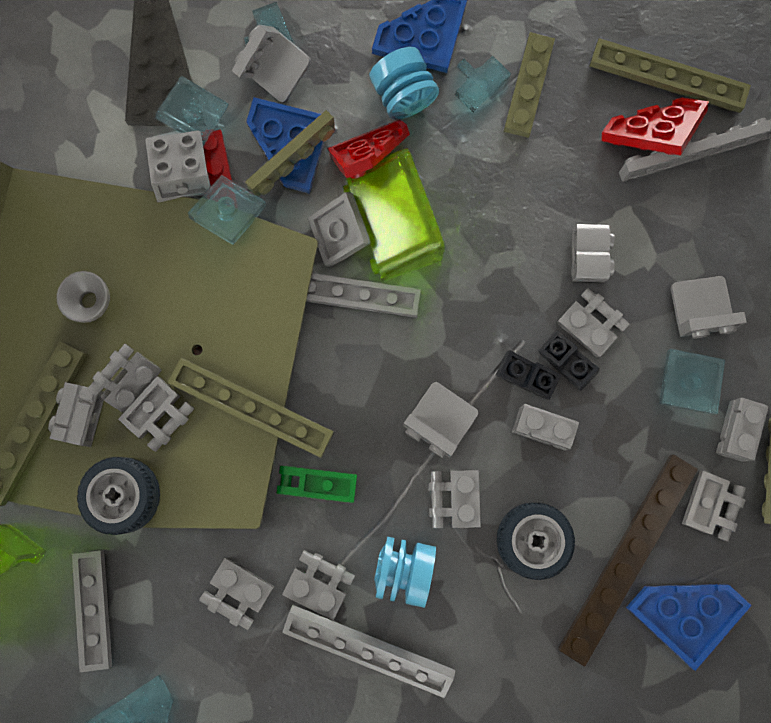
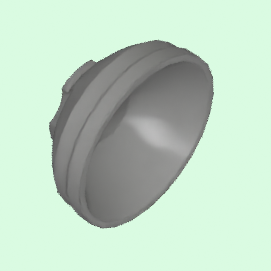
M80 271L69 275L62 281L57 291V304L60 311L67 318L75 322L86 323L94 321L101 317L109 306L110 292L108 286L98 275L91 272ZM87 293H94L96 303L90 308H85L82 304L83 297Z

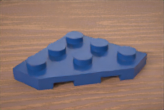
M430 0L423 5L418 4L406 10L400 17L391 22L386 21L380 24L372 46V54L385 57L389 53L401 48L416 47L420 51L427 68L447 73L467 0Z
M253 97L246 122L269 161L321 114ZM325 141L319 142L308 158L300 159L294 165V169L289 175L279 178L285 188L310 194Z
M728 584L644 586L626 608L682 661L696 671L752 605Z

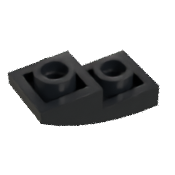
M558 331L539 349V353L580 391L599 373L600 368L578 351V347Z
M509 350L506 352L496 376L526 391L550 400L561 374L538 362L533 363Z

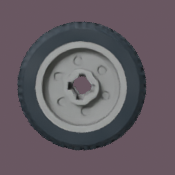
M110 457L94 464L82 477L81 484L77 490L78 508L84 521L94 530L107 535L127 534L141 529L153 518L160 501L159 483L153 471L141 461L125 457Z
M525 503L511 509L502 519L497 531L496 540L501 559L509 569L524 578L531 580L552 578L561 573L573 557L575 550L573 528L561 511L548 504ZM534 535L539 536L537 546L532 545V536Z

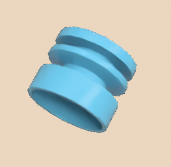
M405 47L389 53L380 59L369 73L370 80L377 94L382 96L383 106L386 107L389 117L393 120L408 118L428 107L439 95V88L433 81L432 74L426 71L427 65L416 47Z
M387 536L386 543L379 554L374 579L376 586L375 598L383 599L385 586L392 587L390 601H395L399 589L405 590L406 604L425 608L433 575L436 546L417 543L412 555L406 554V540L401 539L399 552L392 551L395 538Z

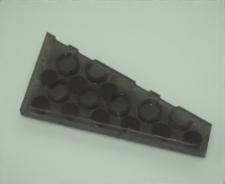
M134 0L125 122L128 126L206 127L170 0Z

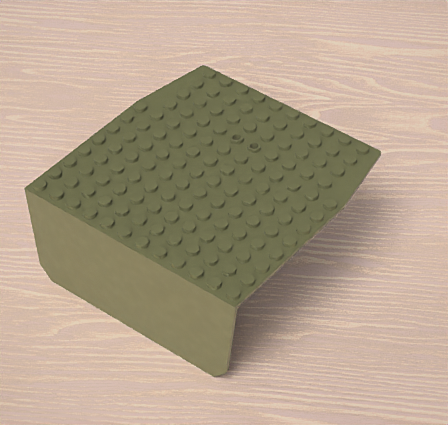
M0 161V447L59 341L87 354L72 384L89 387L94 381L92 379L98 371L101 372L111 361L109 357L114 351L118 352L124 344H127L134 350L128 359L131 360L136 352H139L162 370L158 377L167 384L181 357L285 408L318 241L313 237L212 201L180 197L157 202L156 196L152 191L15 169ZM80 271H87L98 275L106 283L110 292L109 306L105 313L98 319L86 323L75 322L62 314L57 304V291L62 281L69 275ZM87 293L82 299V304L85 308H90L96 303L94 293ZM201 346L203 349L202 353L195 355L194 349ZM120 367L111 379L114 380L123 368ZM168 384L180 395V398L173 404L177 409H180L185 402H188L195 409L189 414V420L183 426L180 424L170 437L172 439L166 445L162 444L156 452L153 451L147 444L154 436L148 432L142 439L138 438L118 420L123 413L103 401L92 446L86 447L50 439L51 432L47 428L8 501L81 516L78 508L79 504L77 503V490L81 484L82 477L89 468L103 459L125 457L136 459L146 464L153 471L159 483L160 501L158 509L153 518L142 528L258 529L262 523L279 437ZM166 412L156 424L162 428L171 419V416Z

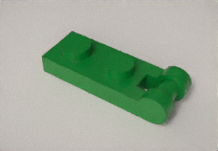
M289 466L279 467L281 480L280 485H277L276 494L354 503L357 483L356 474ZM292 476H300L298 488L291 487Z

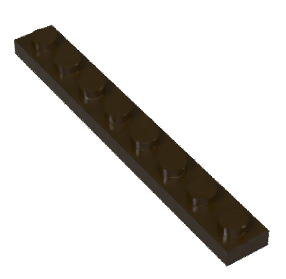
M674 454L669 456L558 648L560 652L582 666H586L698 471L697 468Z

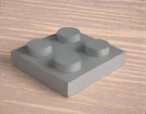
M345 192L308 217L314 237L318 241V248L325 267L336 265L371 243L353 193Z

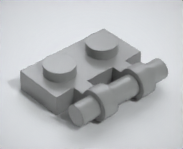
M587 288L581 295L588 302L586 307L584 308L576 301L557 321V324L598 359L618 338L610 331L612 326L615 325L623 332L630 323L622 317L623 314L618 309L613 310L603 301V296L599 293L595 294ZM594 309L607 318L603 324L591 314Z
M124 344L118 352L114 351L109 357L111 361L101 372L98 371L92 379L94 381L87 388L95 396L105 388L106 390L100 397L122 413L130 407L162 371L156 364L139 352H136L132 359L129 360L128 358L134 350L127 344ZM122 367V371L114 380H112L111 378L115 375L119 368Z
M157 376L118 420L140 439L150 432L154 437L147 445L156 452L162 444L166 445L172 439L170 437L180 424L183 426L189 420L188 416L195 408L188 402H185L180 409H177L173 404L180 398V395L163 379ZM167 412L171 419L160 428L156 423Z
M479 470L450 471V482H442V471H431V482L428 483V491H431L432 508H429V517H432V528H444L443 517L451 516V528L481 527ZM443 491H450L451 508H443Z
M699 471L682 524L708 535H713L715 526H718L720 531L717 538L729 542L731 533L736 531L738 525L735 521L739 509L744 507L746 501L743 499L746 488L734 485L732 494L728 493L730 481L705 471ZM723 502H726L728 506L724 518H722L719 514Z
M304 550L299 561L309 565L308 569L304 572L295 568L282 595L333 621L346 595L345 592L337 589L340 581L350 586L355 575L345 571L346 567L340 564L335 566L323 560V556L318 553L313 555ZM317 570L332 577L329 584L314 577Z
M226 557L210 581V584L219 589L217 594L214 596L204 591L199 601L208 606L207 609L211 612H219L230 619L229 623L236 627L240 625L249 630L254 620L246 616L245 613L248 608L259 613L275 586ZM227 594L241 602L237 610L223 602Z

